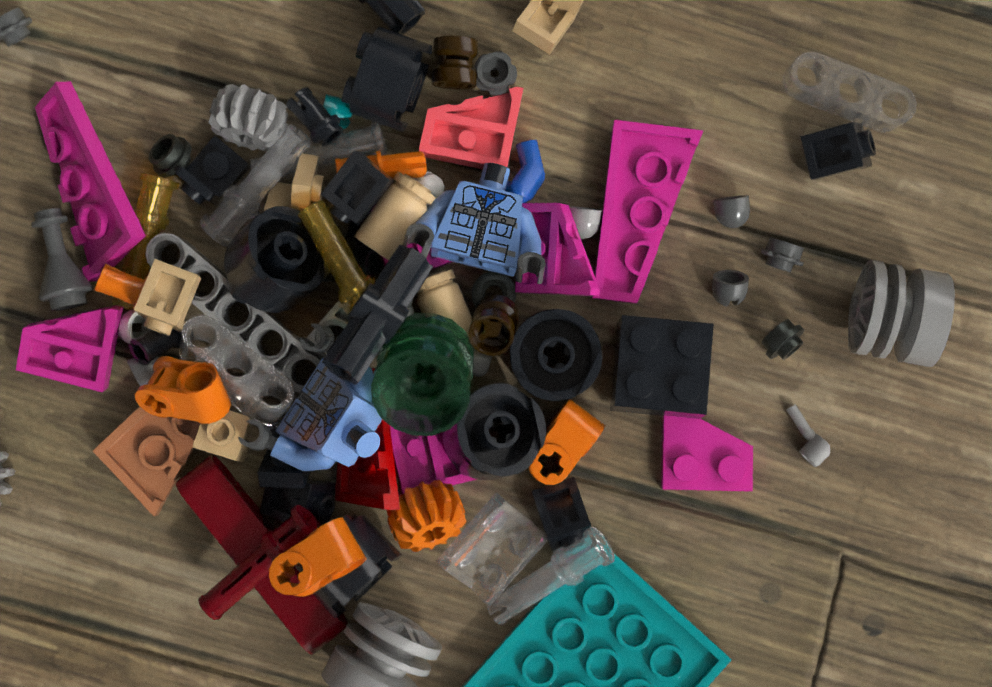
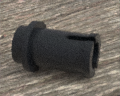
M308 87L300 89L295 93L299 101L296 102L291 97L286 107L310 131V139L313 143L319 142L322 147L330 145L343 132V128L339 125L341 119L337 115L331 116Z
M187 328L186 333H182L172 329L170 336L150 329L130 341V352L140 364L148 365L153 359L170 348L182 347L189 336V330Z

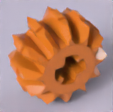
M434 480L430 484H425L421 481L414 488L406 487L405 493L399 495L400 510H386L388 515L387 522L394 539L398 541L401 549H411L413 552H419L423 548L432 550L434 546L439 544L446 545L449 538L456 537L461 533L460 528L467 522L464 515L465 509L458 492L454 490L452 484H443L441 480Z

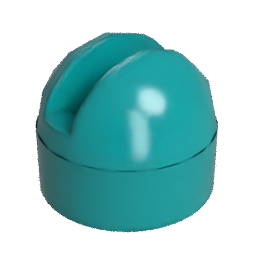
M326 94L323 107L331 116L337 115L341 119L339 125L343 130L346 129L351 123L348 118L353 115L350 113V105L343 103L340 97Z

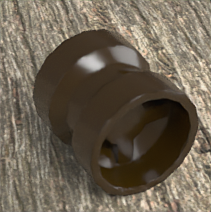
M453 35L434 38L433 53L438 59L437 67L433 69L432 85L443 89L455 90L475 88L477 72L473 68V59L477 57L478 40Z
M489 295L482 298L477 304L468 332L469 341L477 351L485 355L495 356L505 353L511 347L519 320V311L515 303L502 295Z

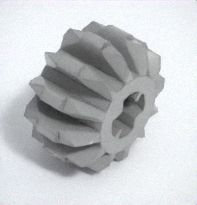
M230 84L226 85L223 89H219L217 97L213 99L209 111L211 113L209 124L211 125V130L216 135L222 136L224 141L235 143L238 147H247L252 151L256 149L269 151L274 147H278L281 138L285 135L288 125L286 123L288 117L287 107L283 102L276 100L273 94L261 92L260 88L252 89L245 84L240 87Z

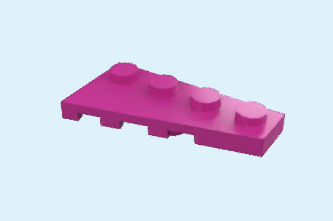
M71 81L55 82L35 106L50 161L53 163L59 162L61 175L58 188L62 202L71 203L77 226L70 229L75 246L83 245L88 265L82 267L83 274L89 282L98 281L105 264L115 267L146 235Z
M622 120L613 121L595 266V278L600 292L599 296H592V299L630 304L638 303L663 233L670 220L673 207L704 130Z

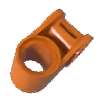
M170 356L157 358L153 365L154 373L146 385L140 386L135 393V400L138 405L154 416L191 420L201 424L219 421L225 417L231 407L229 395L217 368L213 364L179 360Z
M568 399L548 425L543 447L539 450L534 462L528 467L530 474L535 480L545 485L561 483L567 478L581 457L594 445L606 425L573 400ZM555 452L558 455L555 463L560 467L559 471L556 474L547 472L542 476L540 471L543 465L538 461L539 457L542 454L550 457Z
M339 517L320 526L309 534L306 539L278 555L269 568V579L277 592L284 595L306 597L333 580L339 579L355 570L367 558L343 517ZM294 565L303 567V571L298 574L300 583L290 582V578L295 574Z

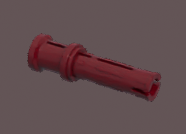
M299 504L291 509V516L274 531L267 530L262 535V539H260L261 545L233 568L230 573L206 594L198 598L202 610L211 619L219 620L226 611L269 575V568L278 555L306 539L309 534L321 526L318 520L305 507Z

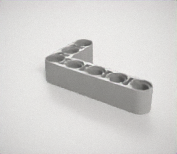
M162 233L152 238L146 247L147 263L152 267L155 259L162 261L163 250L170 244H177L180 249V259L173 266L199 276L208 272L213 276L215 282L214 289L209 295L201 297L196 292L191 303L289 388L296 392H301L305 385L301 384L296 378L295 372L298 364L304 360H310L317 367L321 359L325 358V353L304 349L300 344L299 337L270 312L256 309L245 303L249 310L247 321L241 326H234L230 322L228 315L231 306L237 303V301L229 292L230 283L226 274L183 238L169 233ZM360 283L347 290L321 320L319 325L328 328L340 326L344 329L349 321L346 318L354 306L355 299L363 293L369 284ZM314 328L307 339L311 340L315 346L320 342L321 335ZM275 330L282 336L283 347L278 354L269 356L263 350L262 340L268 332Z

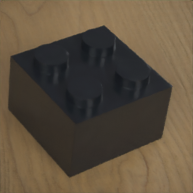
M622 315L617 323L610 411L697 419L706 416L714 324Z

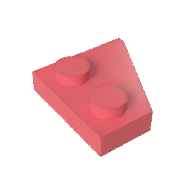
M514 87L510 88L508 93L485 99L481 95L465 99L458 105L445 104L427 109L418 151L423 152L425 158L478 169H483L485 163H495L508 167L523 88Z

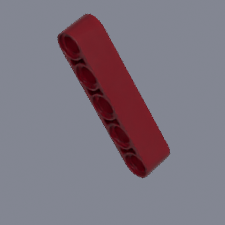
M210 454L175 483L181 496L237 566L261 545L260 539H262V535L267 530H275V527L267 517L259 513V507L228 468L213 454ZM293 566L295 574L290 578V582L300 583L297 578L300 572ZM269 575L254 587L296 641L311 655L317 653L343 632L348 625L347 619L343 614L334 618L313 594L299 597L277 592L271 585Z

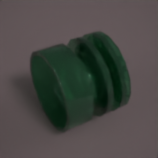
M415 313L405 318L388 344H383L379 350L377 365L371 382L372 403L379 416L394 429L412 436H433L450 430L463 418L470 403L471 380L474 369V347L469 341L467 332L452 319L436 313Z

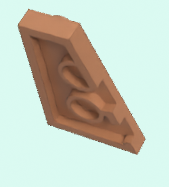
M190 358V359L188 360V361L198 362L195 358ZM139 406L93 452L155 517L159 515L194 450L193 444L200 423L172 417H157Z

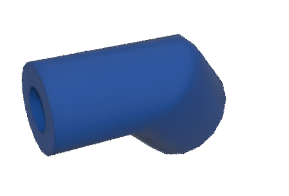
M537 140L516 144L521 169L512 181H507L505 189L507 192L522 196V203L532 200L545 180V171Z

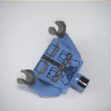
M485 163L479 184L460 181L456 190L444 191L427 207L426 213L416 224H412L407 228L402 245L405 247L411 243L420 245L423 248L421 254L425 257L428 256L431 248V256L512 277H514L516 272L515 280L519 283L522 281V274L530 272L538 277L537 284H542L546 263L545 259L541 256V239L532 212L522 207V196L505 191L510 169L503 165Z
M310 324L320 332V342L315 346L311 340L300 337V344L308 351L326 354L334 343V333L326 326ZM322 358L276 429V432L280 434L279 438L272 436L270 428L265 424L251 419L246 422L258 427L259 437L254 442H249L238 436L240 443L256 451L266 448L272 451L270 456L305 472L330 469L335 462L350 467L354 465L359 456L363 458L372 456L380 446V437L375 430L384 418V410L375 400L378 393L371 367H368L361 380L355 385L349 381L342 380L330 372L322 363L324 359Z

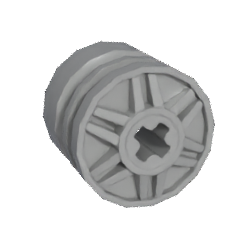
M876 260L867 261L856 283L849 307L848 347L851 353L867 355L871 350L873 357L886 358L894 345L895 356L898 362L933 367L943 353L952 325L955 289L950 274L919 268L912 272L906 282L905 270L902 265L893 264L887 269L884 262Z
M359 602L352 615L358 623H348L344 630L345 635L358 646V649L346 645H337L321 674L324 681L330 687H418L406 673L428 677L432 666L427 660H437L442 650V645L425 632L421 626L402 614Z

